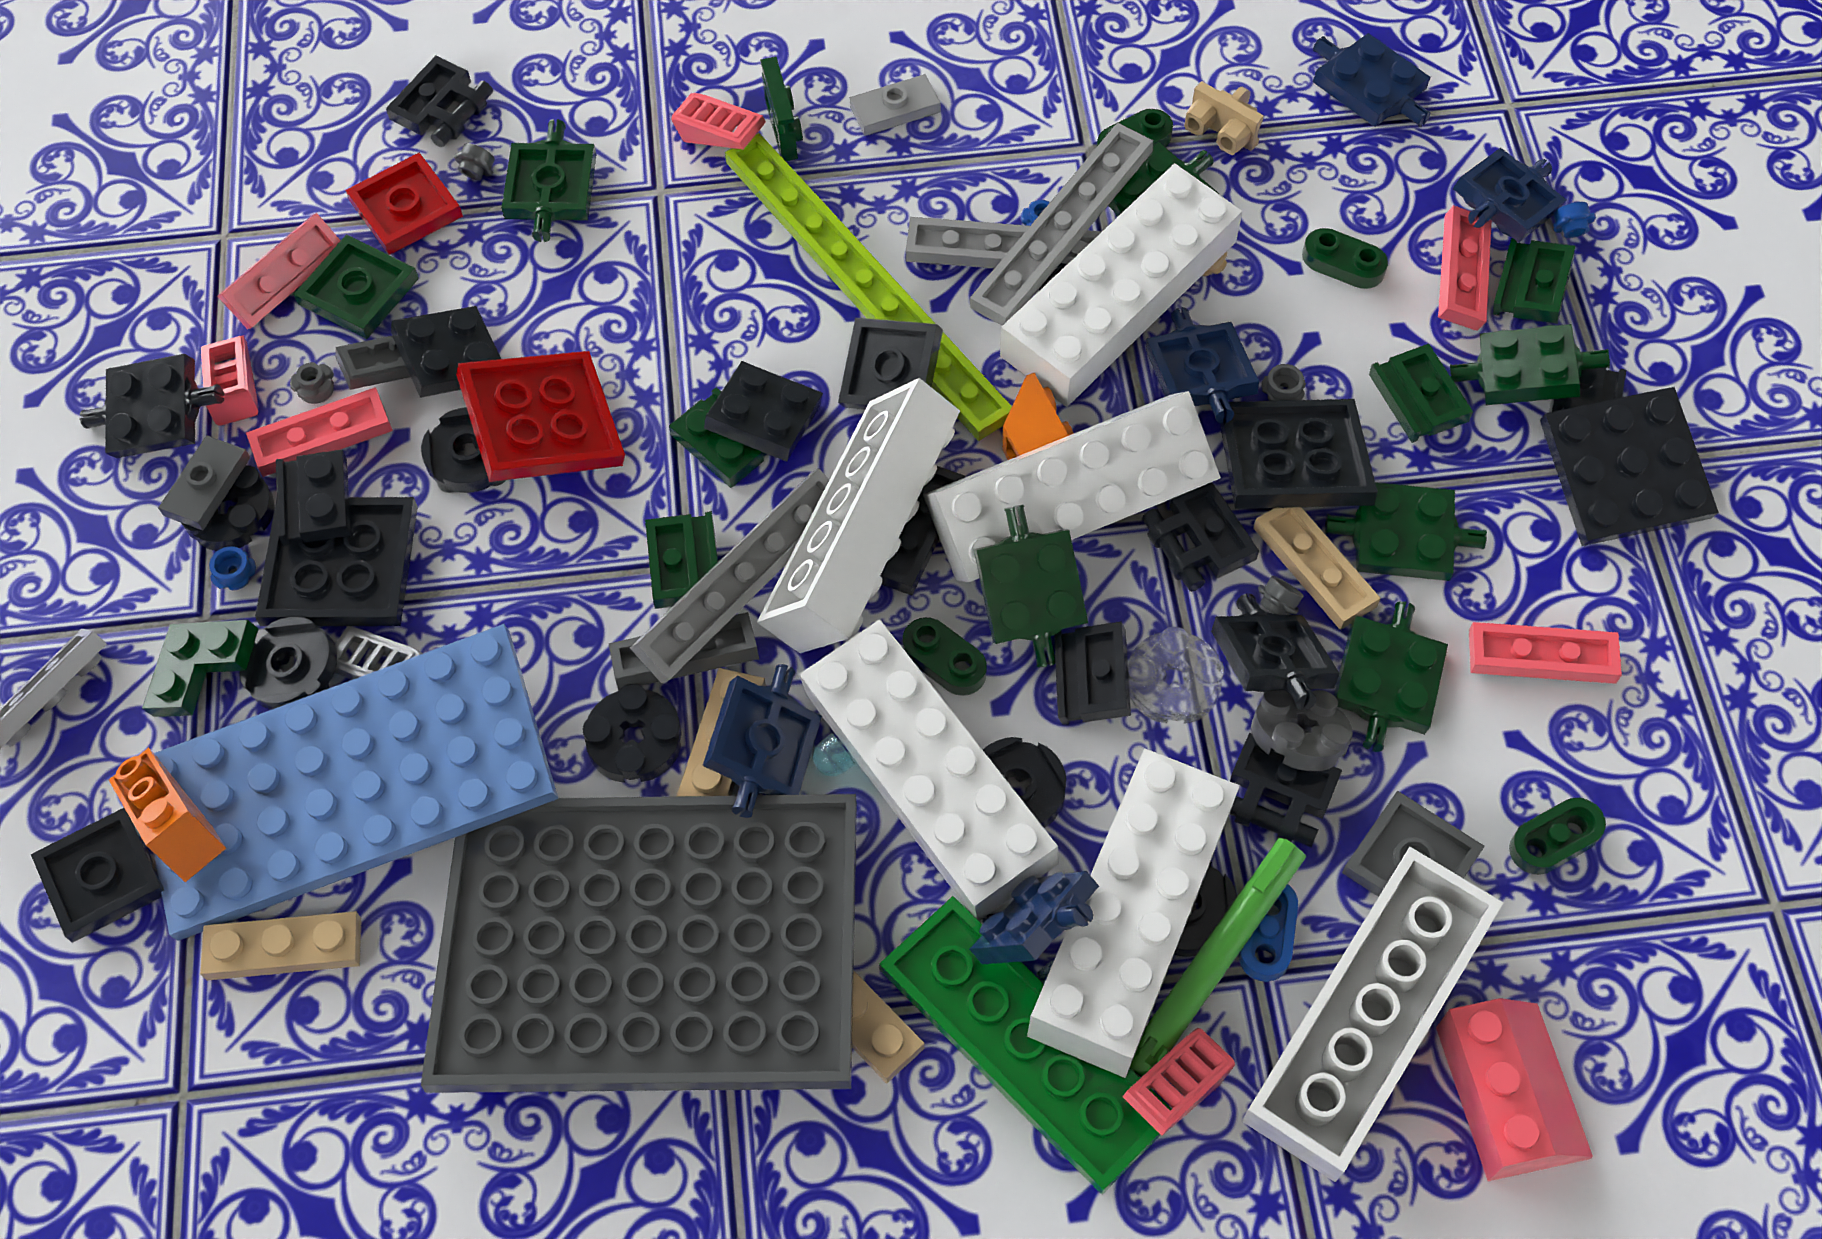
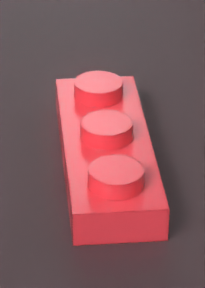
M1453 205L1445 214L1438 318L1478 331L1487 322L1492 221L1489 220L1482 227L1476 228L1474 225L1477 220L1472 224L1468 220V215L1471 211Z
M315 213L217 297L247 330L251 329L300 287L341 240L324 220Z
M376 387L246 432L256 465L262 477L276 473V459L283 458L284 462L296 461V456L341 450L393 430Z
M1473 622L1469 629L1470 673L1616 684L1622 676L1618 632Z

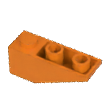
M149 747L140 755L133 756L124 761L117 769L116 774L109 779L110 784L145 845L184 882H187L226 849L213 826Z

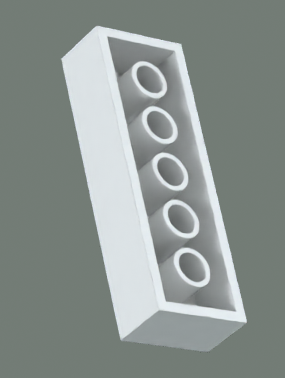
M1174 163L1001 327L1000 357L1025 376L1035 373L1042 387H1049L1054 398L1068 407L1236 243L1243 211Z
M918 378L869 402L757 621L758 624L799 653L848 640L858 632L863 623V616L861 614L868 600L876 594L882 584V577L880 575L886 562L895 555L900 547L901 540L899 536L904 525L911 520L918 510L919 502L917 499L922 488L936 473L937 465L935 462L940 451L948 445L954 436L955 430L952 427L960 410L923 380Z
M1187 391L1168 395L923 494L956 581L971 582L979 579L973 549L998 544L1010 536L1004 508L1024 504L1029 532L1045 534L1069 529L1071 540L1211 483L1221 477L1191 395Z
M880 619L799 674L806 696L961 902L978 921L1011 899L1012 891L1023 880L1031 876L1039 878L1059 864L1058 845Z
M1144 748L1091 873V877L1099 885L1098 889L1086 901V904L1093 911V920L1091 922L1088 921V926H1076L1067 930L1031 1014L1027 1037L1126 1078L1240 785Z
M1409 847L1250 1105L1242 1122L1336 1182L1347 1169L1504 902L1412 847Z

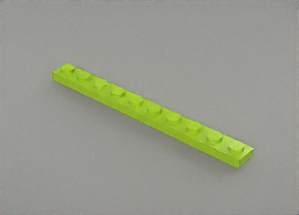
M757 133L743 150L731 148L725 151L727 165L867 319L935 324L760 133ZM943 332L932 388L960 410L957 419L979 442L1004 425L1012 406Z

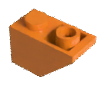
M1035 373L1026 375L1003 425L1002 450L1007 460L1074 434L1067 421L1061 422L1056 413L1057 406L1053 393L1049 387H1042Z

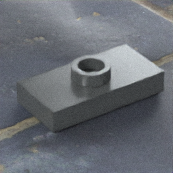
M393 336L336 347L335 357L350 390L411 377Z
M206 435L159 505L158 509L162 515L203 531L250 459L246 449Z

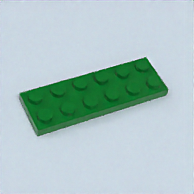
M952 896L879 963V970L1103 1195L1161 1136L1123 1098L1126 1091L1140 1077L1131 1068H1129L1126 1078L1027 1037L1030 1017L1044 984L1022 962L982 965L969 949L982 936L979 930L983 924ZM1151 1088L1149 1089L1169 1110L1172 1109Z

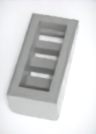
M347 626L335 644L337 650L335 672L353 680L374 672L372 670L382 655L387 656L379 670L394 665L396 661L402 662L423 653L393 640ZM353 641L359 643V646L347 662L341 660ZM368 648L372 649L373 652L362 667L357 666Z

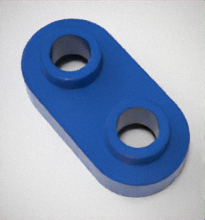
M1289 884L1286 885L1274 903L1279 909V913L1276 915L1266 914L1239 953V962L1242 969L1255 980L1263 982L1274 981L1282 977L1289 968L1293 955L1298 913V898L1294 889ZM1262 950L1267 951L1272 955L1273 961L1271 963H1262L1256 958L1255 953Z

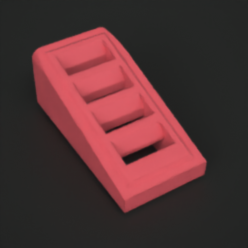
M691 93L671 117L683 142L742 150L766 122L763 115L699 93Z
M244 335L202 346L203 388L218 384L224 391V396H221L224 398L223 403L206 406L215 424L225 425L258 415L257 394L247 341ZM236 358V359H234V360H230V361H226V362H223V363L215 364V363H217V362H221V361H225V360H228V359Z
M1196 1028L1130 1087L1123 1098L1163 1136L1220 1086L1235 1066V1062L1201 1028ZM1153 1088L1173 1109L1169 1110L1149 1089Z

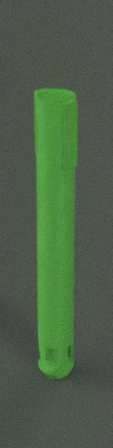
M1278 838L1145 1027L1130 1068L1140 1077L1145 1075L1172 1050L1303 863L1306 855L1296 845L1287 839Z

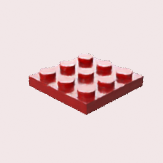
M589 351L458 363L457 378L489 482L623 466L625 453Z

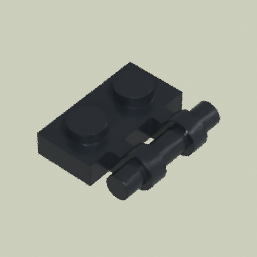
M435 55L386 107L389 120L421 136L431 125L437 127L431 135V139L437 146L444 147L450 139L455 140L465 130L464 124L472 115H479L487 106L486 100L493 93V89L485 81H480L474 89L469 87L471 79L468 70ZM453 101L460 103L452 113L446 111Z
M1213 482L1172 498L1169 508L1174 515L1165 520L1158 509H1151L1142 517V520L1149 529L1147 533L1148 538L1154 547L1163 550L1170 561L1168 567L1177 580H1182L1190 592L1198 590L1205 584L1204 578L1198 571V568L1204 565H1208L1215 577L1219 578L1257 560L1259 549ZM1185 532L1195 545V548L1188 551L1184 550L1176 538Z
M1249 733L1230 778V782L1247 788L1244 798L1236 796L1230 815L1236 817L1234 821L1246 827H1249L1250 823L1278 834L1277 839H1287L1290 842L1293 840L1312 848L1319 829L1302 823L1300 820L1304 812L1323 819L1342 769L1334 766L1323 771H1305L1292 768L1283 764L1285 756L1277 753L1274 749L1271 748L1268 755L1259 747L1253 735ZM1264 795L1289 805L1286 816L1258 805L1261 796Z

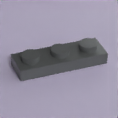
M749 613L735 615L671 679L759 659ZM641 636L608 643L618 691L629 684L643 686L660 682L630 649Z

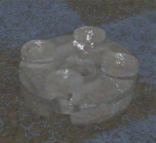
M1168 627L1162 633L1154 634L1144 639L1132 652L1128 666L1130 699L1141 713L1156 722L1168 723V720H1184L1183 724L1195 722L1207 715L1219 699L1225 670L1223 663L1219 660L1213 648L1204 640L1192 634H1187L1180 627ZM1176 669L1184 673L1183 679L1186 683L1183 685L1177 681L1172 682L1170 685L1165 683L1166 670Z

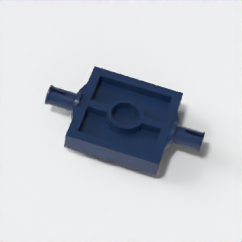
M1369 33L1351 46L1341 49L1326 39L1325 36L1316 41L1313 51L1328 60L1327 63L1315 72L1313 83L1374 127L1388 117L1403 114L1419 127L1427 122L1431 112L1413 101V99L1427 89L1431 78L1429 75Z
M1499 148L1462 175L1453 187V190L1463 197L1468 206L1475 209L1468 215L1469 223L1472 224L1477 220L1474 227L1480 228L1487 221L1491 220L1503 234L1514 238L1517 242L1522 241L1551 218L1553 213L1562 207L1567 200L1551 188L1544 179L1551 174L1552 166L1550 162L1544 166L1547 160L1541 159L1532 167H1529L1516 160L1504 149Z
M1181 307V313L1179 308L1171 313V319L1175 324L1176 330L1169 334L1146 338V352L1163 393L1166 397L1189 391L1195 407L1208 404L1215 415V420L1223 424L1224 418L1227 423L1235 415L1228 400L1258 394V377L1232 322L1215 325H1195L1187 308Z
M785 664L776 665L771 686H759L738 675L729 682L703 762L704 767L732 779L739 785L732 812L735 815L740 813V817H752L758 794H800L822 716L801 706L792 696H789L788 693L796 672L792 667L787 670L788 665Z
M1087 871L1066 874L1058 872L1052 876L1039 878L1035 876L1028 877L1012 891L1011 897L1013 900L1004 911L988 914L986 916L987 919L983 918V925L979 930L982 936L969 950L982 965L1037 960L1049 944L1064 930H1070L1076 926L1084 927L1089 925L1088 921L1091 922L1093 920V911L1086 904V901L1098 889L1099 885Z

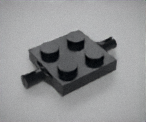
M179 354L106 369V399L104 406L82 410L80 416L83 418L79 419L81 425L86 429L105 425V453L115 458L195 444V422L200 407L223 403L224 398L221 396H224V391L218 384L198 389L195 382V359L186 354Z
M1243 594L1236 601V605L1242 615L1215 617L1211 632L1245 691L1266 692L1285 690L1290 693L1299 710H1302L1303 706L1305 710H1308L1315 705L1317 700L1315 694L1311 691L1312 689L1335 688L1340 673L1303 615H1279L1266 612L1260 608L1253 594H1249V597L1247 594Z

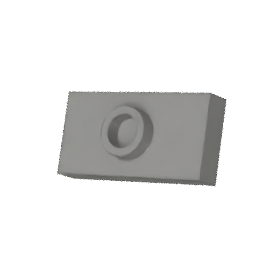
M926 74L849 97L850 108L864 136L941 112V103Z

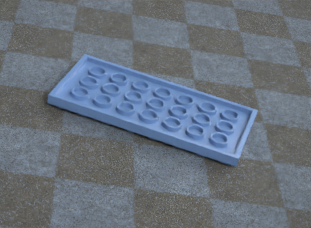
M505 624L154 753L213 826L226 847L222 853L187 882H184L154 853L158 877L164 889L161 894L169 935L180 941L203 932L204 925L228 923L558 799L511 634Z

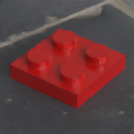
M420 152L345 190L350 203L388 255L463 217L460 205Z

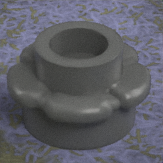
M465 143L461 152L454 155L455 161L459 164V172L468 178L479 181L483 175L490 177L494 173L491 170L495 161L494 156L477 145Z
M306 363L298 368L296 374L292 375L290 386L303 401L310 404L321 403L327 400L334 391V382L332 380L334 373L326 364Z
M1280 364L1273 367L1268 376L1263 378L1261 387L1262 391L1268 394L1269 401L1302 400L1305 395L1303 389L1306 383L1302 372L1297 367L1290 364ZM1280 386L1286 387L1288 389H1281Z
M1271 576L1265 586L1259 585L1258 587L1259 592L1264 594L1260 603L1270 612L1279 615H1286L1287 612L1291 614L1298 613L1299 608L1297 606L1304 596L1286 581L1276 576Z

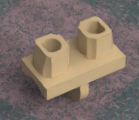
M1201 81L1194 88L1192 105L1186 113L1184 127L1197 136L1203 135L1208 128L1218 132L1216 143L1219 148L1230 155H1234L1243 147L1252 151L1258 145V131L1263 122L1264 115L1258 113L1257 108L1248 104L1251 92L1243 86L1239 87L1231 95L1224 90L1219 91Z

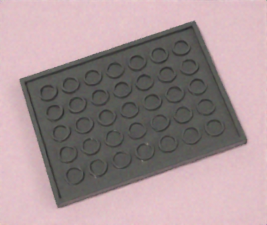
M856 794L758 795L753 815L750 818L740 817V813L735 815L732 812L736 796L558 798L455 837L421 1086L426 1093L851 1089L857 827Z

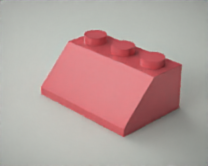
M1498 998L1449 1009L1436 1029L1487 1181L1591 1159L1593 1157L1538 1004Z

